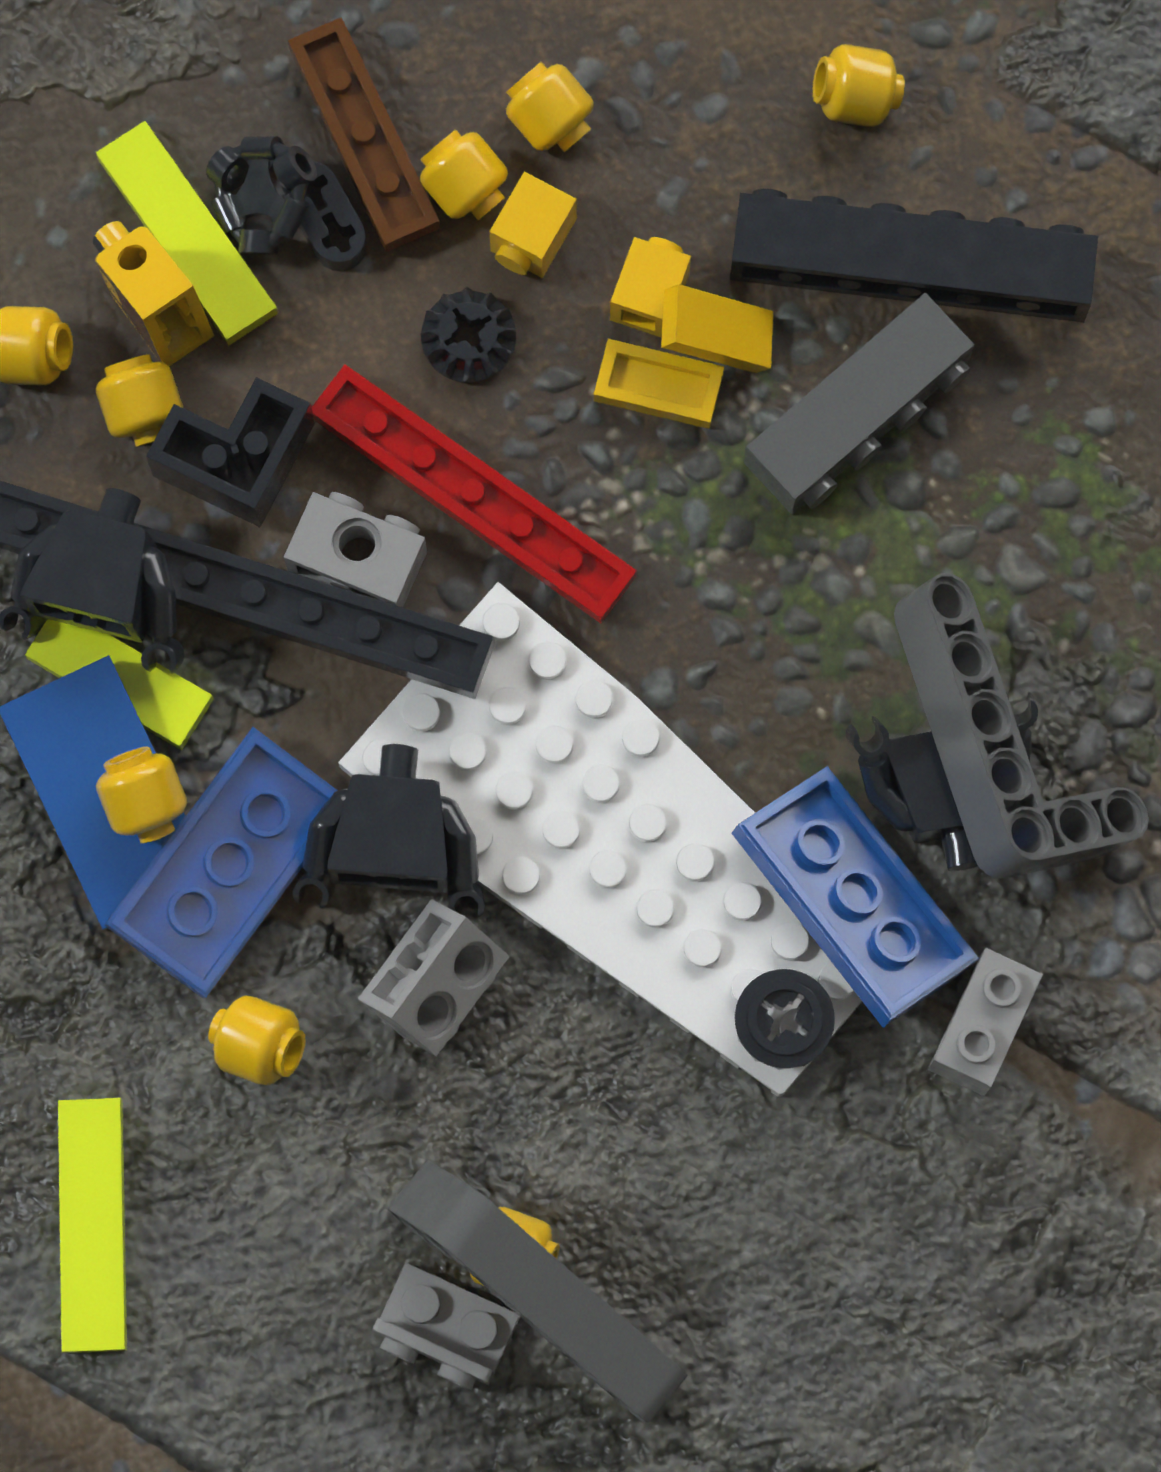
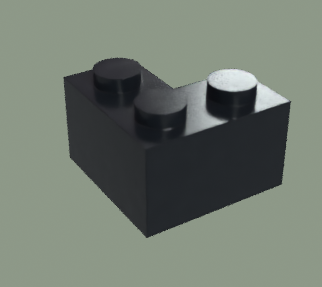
M256 377L229 429L174 404L146 455L153 477L261 528L315 425L311 403Z

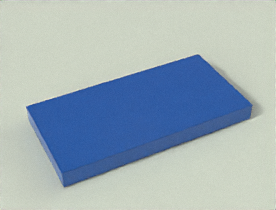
M109 655L0 706V715L103 930L108 929L104 924L172 835L170 833L160 839L140 843L137 834L123 836L114 832L96 791L98 779L106 772L103 764L109 759L124 752L146 746L151 748L152 754L156 753ZM184 812L172 820L175 829L186 816Z
M252 727L104 926L201 998H206L303 867L309 824L332 794L338 790L256 728Z
M828 766L739 823L731 834L883 1028L972 967L979 959Z

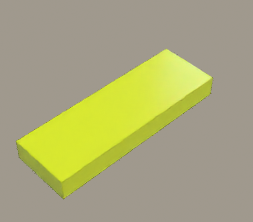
M47 619L25 653L29 661L61 678L109 655L144 729L183 750L214 700L210 693L176 673L171 674L169 669L157 662L154 670L151 672L145 670L141 663L142 653L109 634Z

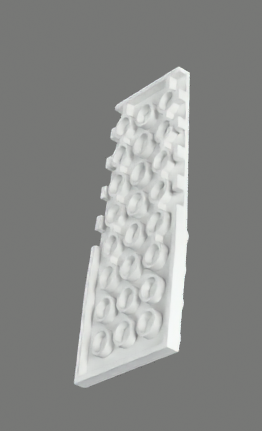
M497 582L459 625L494 636L495 646L476 699L411 679L338 762L339 767L350 777L356 774L379 776L382 746L387 744H403L417 748L419 751L416 778L439 781L441 796L449 797L458 803L476 837L479 879L476 883L540 929L543 927L564 942L568 949L588 963L592 962L619 981V985L637 998L639 996L668 1016L671 1022L685 1032L692 1033L719 1052L723 1059L737 1069L740 1067L771 1089V1093L777 1097L783 1096L810 1063L802 1067L778 1070L761 1062L754 1061L752 1056L738 1041L734 1018L738 999L746 986L756 977L777 969L797 970L811 976L823 986L833 1004L835 1025L832 1037L862 1003V1000L731 834L739 823L755 812L638 697L508 589ZM797 998L792 1005L789 1004L782 1011L775 1007L769 1008L762 1003V1006L768 1010L767 1014L774 1020L770 1029L771 1034L767 1038L772 1042L776 1035L780 1036L786 1029L795 1034L799 1032L804 1037L807 1036V1034L800 1030L801 1026L795 1021L798 1012L797 1007L802 1000Z

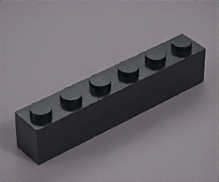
M757 189L752 194L740 193L730 280L915 302L926 293L937 305L1084 323L1092 303L1098 236L1084 234L1083 229L1066 224L1053 225L1048 230L1025 227L1022 221L1008 217H998L991 219L989 222L965 220L966 218L963 214L950 210H937L931 212L930 215L906 213L904 207L891 203H877L872 205L871 208L847 206L846 201L833 196H817L812 198L811 201L789 199L787 194L774 189Z

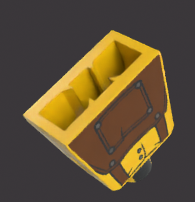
M114 221L98 230L93 238V245L99 251L95 261L109 292L160 362L171 366L214 336L194 286L147 227H138L129 233L121 222Z

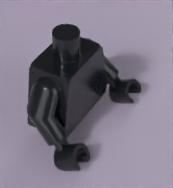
M108 488L105 491L97 516L68 510L62 514L57 524L47 527L22 548L18 554L10 593L15 604L5 608L0 613V628L5 632L14 629L19 614L25 621V630L22 633L23 640L38 635L45 624V618L143 643L147 634L152 637V643L142 653V666L149 672L154 670L156 667L155 651L156 649H161L168 653L171 660L170 672L171 674L174 673L183 663L185 656L184 648L180 642L171 637L177 631L176 594L165 554L157 549L147 530L133 525L141 503L139 497L121 489Z
M1028 692V707L1024 712L1013 715L1030 762L1032 732L1029 728L1037 720L1038 708L1034 696ZM872 716L871 719L875 726L874 736L866 742H860L856 728L850 724L846 729V738L860 754L858 764L868 801L896 830L909 831L914 843L941 839L948 871H960L978 867L973 857L932 732L889 739L887 729L876 717Z
M387 744L382 746L379 776L352 775L348 789L334 792L310 822L303 858V868L306 872L301 876L293 890V898L297 903L300 904L304 897L305 885L314 884L322 891L323 899L320 903V909H323L335 891V884L446 892L448 893V908L455 912L456 901L460 897L471 896L477 901L478 917L484 913L483 891L475 883L479 879L476 837L458 803L449 797L441 796L439 781L416 778L419 751L417 748L403 744ZM449 882H450V883H452L453 885L451 886L450 890L448 891V886H449Z

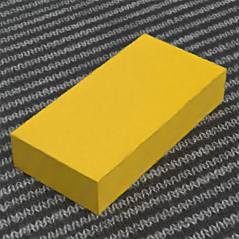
M680 284L664 289L661 348L753 373L771 368L772 310Z
M608 339L594 390L593 401L710 429L724 374V366Z

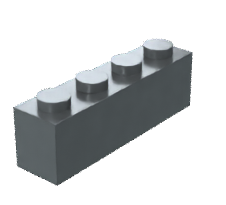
M924 293L746 446L744 464L791 515L804 504H807L810 509L817 507L836 489L838 484L833 479L850 465L856 471L865 466L882 448L878 440L894 427L900 432L906 430L925 412L927 407L922 402L939 388L944 394L950 392L969 374L971 368L967 364L969 363L974 343Z

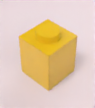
M524 172L489 231L490 250L496 254L495 259L514 273L525 275L527 271H530L543 278L577 219V199Z
M634 237L610 301V321L662 338L664 289L678 284L686 286L690 275L691 256L682 253L683 249L679 245L667 239L651 237L649 241Z

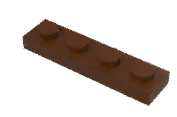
M342 17L289 39V50L385 251L388 252L440 229L439 219Z

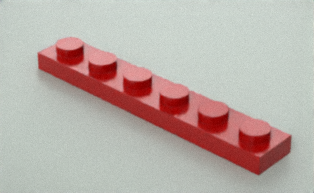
M344 364L313 404L314 421L599 623L604 621L637 577V570L346 364Z

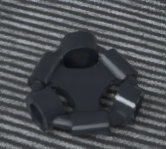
M278 136L245 137L240 146L235 148L225 146L213 154L208 162L206 176L214 183L216 198L211 204L223 232L228 238L233 237L239 244V253L277 255L282 241L286 237H294L310 205L305 198L308 185L317 178L316 165L305 150L298 146L288 147L284 145L283 140ZM242 185V187L236 195L231 193L232 191L238 189ZM264 214L270 216L273 221L272 231L246 230V222L250 217Z

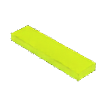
M146 121L96 152L99 162L143 225L148 228L192 283L204 312L228 346L278 314L276 305Z
M121 1098L58 1100L61 1351L63 1353L127 1351L123 1100Z

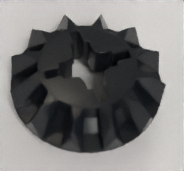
M469 287L450 295L443 293L440 300L430 310H426L420 333L423 352L431 366L441 375L458 382H478L494 376L507 365L516 345V328L510 309L498 301L492 292L485 294L473 291ZM457 316L462 321L465 320L471 327L485 324V328L479 332L480 350L482 353L479 354L475 346L471 347L466 340L452 343V340L458 336Z
M791 969L772 970L752 980L741 993L734 1014L738 1041L752 1056L754 1061L761 1062L778 1070L806 1066L826 1049L835 1025L833 1004L823 986L811 976ZM797 998L802 1000L797 1007L798 1012L795 1021L801 1026L800 1030L807 1034V1036L804 1037L799 1032L795 1034L786 1029L780 1036L776 1035L772 1042L767 1038L771 1034L770 1029L774 1020L767 1014L768 1010L762 1006V1003L769 1008L775 1007L782 1011L789 1004L792 1005Z

